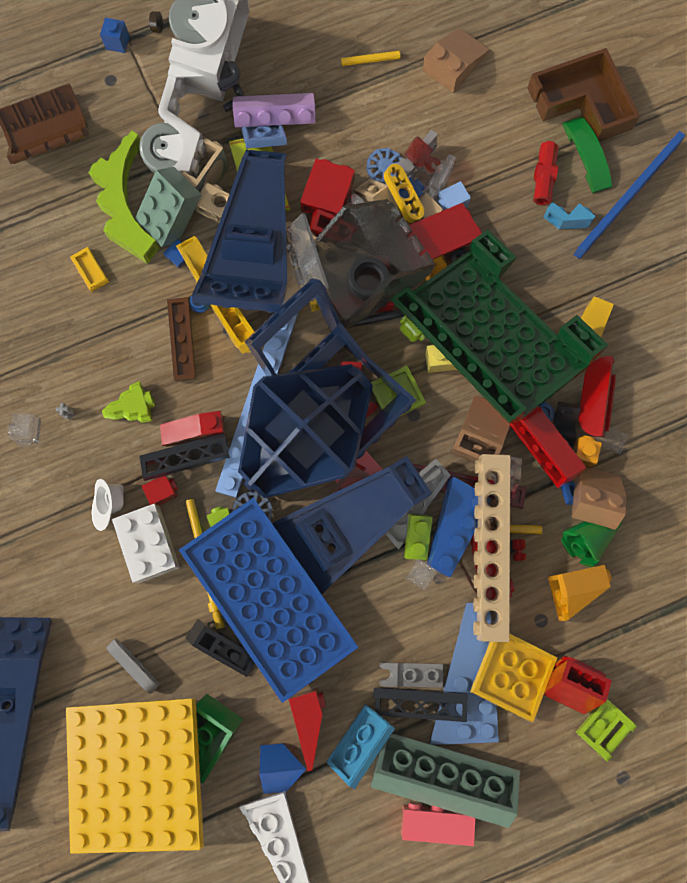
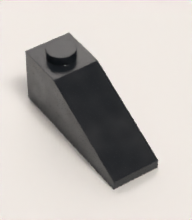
M197 619L186 636L187 641L193 647L245 677L248 676L255 665V662L243 646L200 619Z

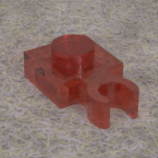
M419 136L413 139L403 154L418 168L424 164L429 173L436 172L432 167V162L436 166L441 164L438 158L430 155L433 149Z

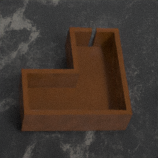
M607 48L533 73L527 87L534 103L537 102L536 108L542 121L580 109L598 141L632 130L640 117Z

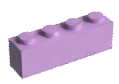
M300 93L233 97L235 127L315 123L314 94Z

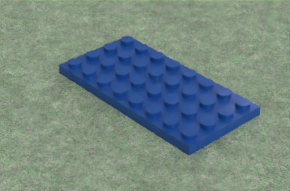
M254 497L179 549L282 703L358 648Z

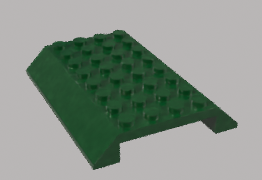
M487 229L472 240L471 248L467 253L414 291L407 286L393 296L391 301L497 412L511 424L523 420L585 371L608 347V344L578 315L561 326L558 335L553 332L500 280L516 260V256Z

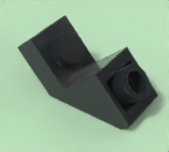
M558 401L553 424L573 450L577 438L575 426L581 408L579 404Z

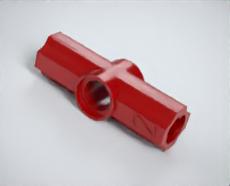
M554 141L541 143L539 158L534 172L535 188L533 202L541 206L551 203L553 185L557 178L558 165H556L559 145Z

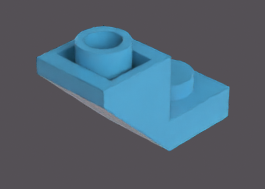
M552 202L543 217L557 229L561 230L588 228L595 215L592 214L589 208L583 207L580 203L568 215L564 208Z

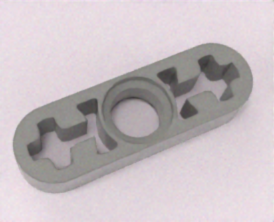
M115 638L106 647L108 652L146 692L152 694L160 686L157 679L118 639Z

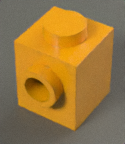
M582 436L575 441L573 451L585 466L591 468L598 462L602 443L595 441L594 437Z

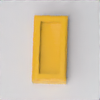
M89 247L70 256L91 292L109 283Z

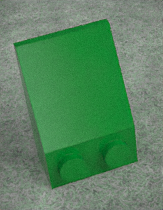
M208 694L196 704L200 782L203 784L244 720Z

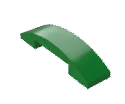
M582 116L563 122L562 125L569 141L574 142L587 171L585 178L592 194L611 188L612 180L601 145L590 125Z

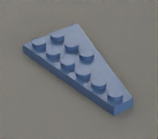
M466 603L443 691L468 693L467 722L435 720L429 742L430 745L499 742L497 706L470 692L490 643L477 640V635L473 634V623L477 621V612H474L473 603ZM490 611L486 614V621L488 623H491ZM451 703L446 708L453 716H462V704ZM443 710L439 715H447V714H446V712Z

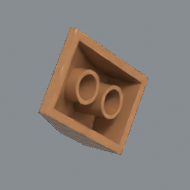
M458 28L439 40L424 56L422 71L454 93L485 58L490 49Z
M586 466V469L575 478L572 518L616 530L626 515L627 496L620 475Z

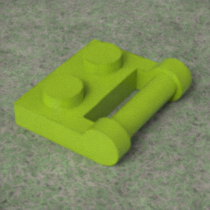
M607 699L606 703L593 710L575 733L608 762L612 758L611 754L628 733L630 731L633 732L637 726ZM620 721L623 725L603 748L600 745L601 742Z

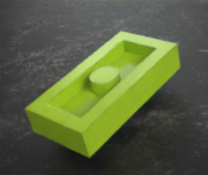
M409 514L404 558L427 560L432 516Z

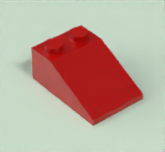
M318 688L294 694L289 698L307 771L313 769L323 708H326L324 693H319Z

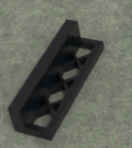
M221 433L140 455L144 481L230 458L229 443L225 434Z
M378 686L374 688L373 698H376L375 711L380 716L467 722L468 693ZM381 698L392 699L396 706L390 711L381 710ZM405 700H414L419 707L412 713L406 712L401 704ZM427 702H437L442 709L436 714H429L423 706ZM451 703L462 704V716H453L446 708ZM398 707L402 712L394 710ZM421 709L424 713H416V712ZM444 710L447 715H439V714Z

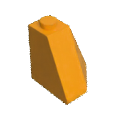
M605 565L548 577L559 621L569 620L611 587V574Z

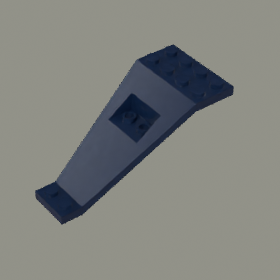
M246 149L205 265L192 293V303H199L205 306L217 305L224 308L235 307L244 308L245 310H262L269 313H275L283 306L287 292L284 168L287 162L286 153Z
M406 456L391 466L287 515L272 524L319 592L323 594L413 506L431 496L432 493ZM316 526H320L322 528L321 533L316 532ZM332 545L335 549L334 552L328 551L327 546Z
M0 617V831H10L41 666L52 624L50 618ZM11 704L8 709H4L7 705Z

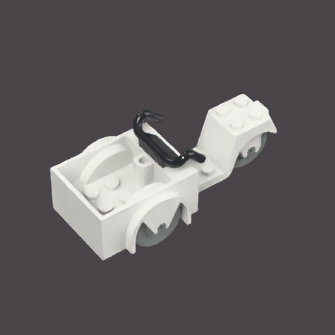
M175 0L169 11V23L177 39L172 38L171 41L172 49L168 59L170 68L158 110L164 123H158L149 127L140 140L141 157L153 173L159 169L175 167L180 173L184 171L194 178H198L201 166L199 162L206 154L204 140L201 132L178 118L180 98H183L185 94H200L223 102L226 90L231 87L236 97L244 96L239 84L241 73L235 60L250 13L249 0ZM233 99L222 105L225 112L233 109Z

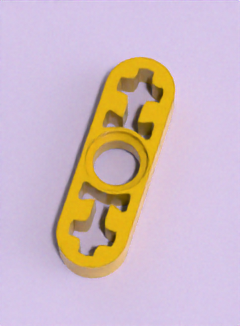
M391 164L384 172V180L405 220L409 223H415L423 217L424 207L403 167L399 164ZM391 173H397V178L395 176L392 177ZM405 189L408 192L409 197L402 198L399 194V190ZM416 210L417 214H411L410 211Z

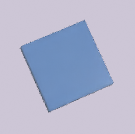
M282 125L241 127L246 149L287 145V138Z

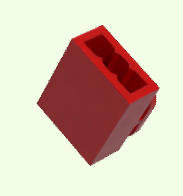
M315 158L300 201L301 212L312 214L315 210L320 209L342 218L352 193L355 169L347 165L334 164L327 159L320 160Z
M562 657L555 663L544 696L585 715L606 703L612 680L606 678L602 671L575 658Z

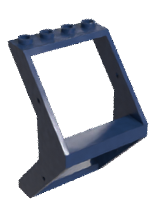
M311 278L244 342L265 375H277L261 347L314 297L316 298L330 333L288 373L320 369L344 346L397 394L364 427L357 459L365 454V450L371 444L376 443L380 439L381 434L386 429L391 428L403 413L410 410L411 405L416 399L365 354L340 323L324 284L319 279Z

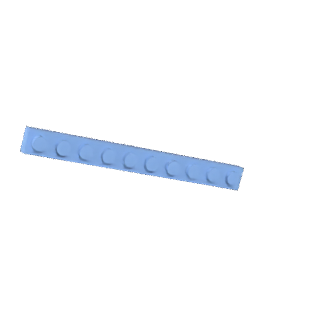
M299 312L265 343L263 353L277 375L279 374ZM259 364L229 449L230 458L225 461L215 490L217 493L233 498L238 497L244 479L238 473L253 386L262 377L266 376Z

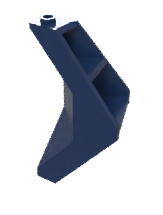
M352 364L262 377L253 386L238 473L245 479L244 485L252 493L256 490L263 498H268L345 478L356 465L373 385L364 373Z

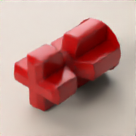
M525 539L512 540L513 549L517 550V553L513 554L514 561L526 560V554L522 553V550L526 548Z

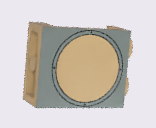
M206 138L203 142L209 162L196 179L184 171L181 172L199 192L202 191L205 183L217 185L228 170L222 145Z

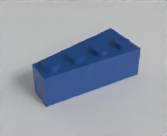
M455 477L448 479L441 513L437 521L435 536L432 540L426 566L446 577H451L474 534L475 528L478 527V519H475L474 516L475 505H478V496H475V488ZM488 496L487 504L489 505L492 501V498Z

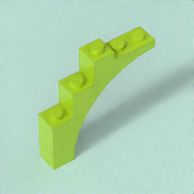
M131 130L122 139L116 151L110 154L109 160L106 161L100 157L91 166L89 174L94 183L105 189L99 193L96 203L101 211L112 217V219L106 222L103 229L106 236L148 264L160 248L156 240L147 234L135 221L128 202L127 184L129 172L134 158L140 150V137Z

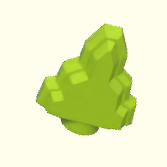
M141 381L131 384L129 390L122 392L119 400L110 402L102 410L105 419L119 420L126 418L130 422L139 420L141 423L152 421L151 408L156 407L151 391L145 392Z

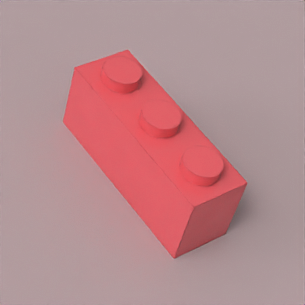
M409 802V805H403L402 840L474 846L475 818L436 806L423 807V804L419 802Z

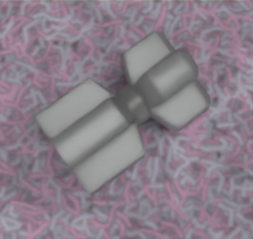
M60 403V407H56V412L63 416L64 419L69 420L73 418L74 410L65 403Z

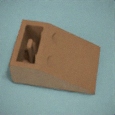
M475 395L451 454L472 463L479 460V456L483 454L499 455L510 427L509 423L486 399Z

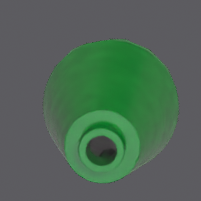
M581 521L562 533L561 542L572 558L577 556L581 559L579 563L583 566L594 567L619 530L622 521L616 530Z

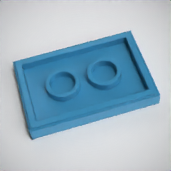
M365 704L326 763L349 787L355 789L395 728L375 710Z

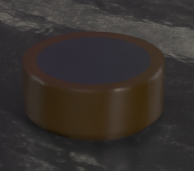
M152 11L149 15V26L153 33H161L163 30V18L159 11Z

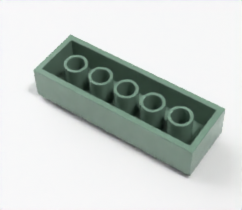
M391 734L377 755L371 788L509 828L518 813L520 770Z

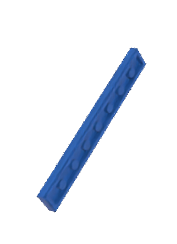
M679 131L579 245L574 256L578 259L584 256L676 150L684 139L685 134Z

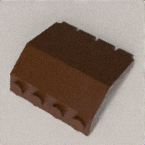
M70 83L0 108V126L9 146L7 158L10 164L19 163L27 160L29 157L38 156L48 152V150H54L89 135L88 125Z

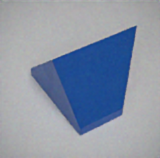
M283 743L260 745V778L263 794L287 792L305 772L306 768Z

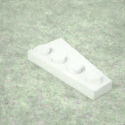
M285 791L241 805L239 808L243 815L245 814L252 832L257 836L262 846L261 848L269 858L280 883H310Z

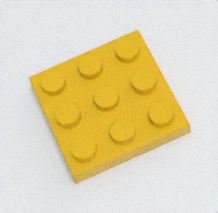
M509 633V642L489 643L470 692L529 722H534L557 657Z

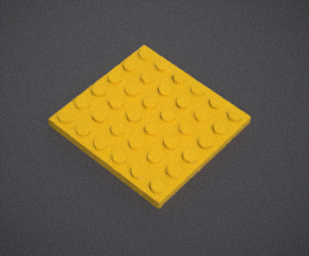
M196 698L66 708L70 854L201 850L204 848Z

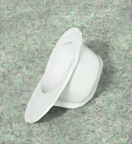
M103 479L97 480L92 505V521L97 530L102 531L106 529L111 514L122 509L124 502L123 485L107 484Z

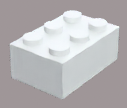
M152 504L112 519L132 583H142L180 568L161 509L158 505Z

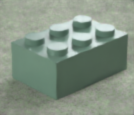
M175 167L156 170L135 220L161 247L171 245L177 239H181L202 194Z

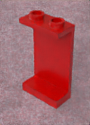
M462 202L399 229L395 241L416 274L423 270L427 262L471 244L473 239L482 234V231L476 225L470 211L466 209Z

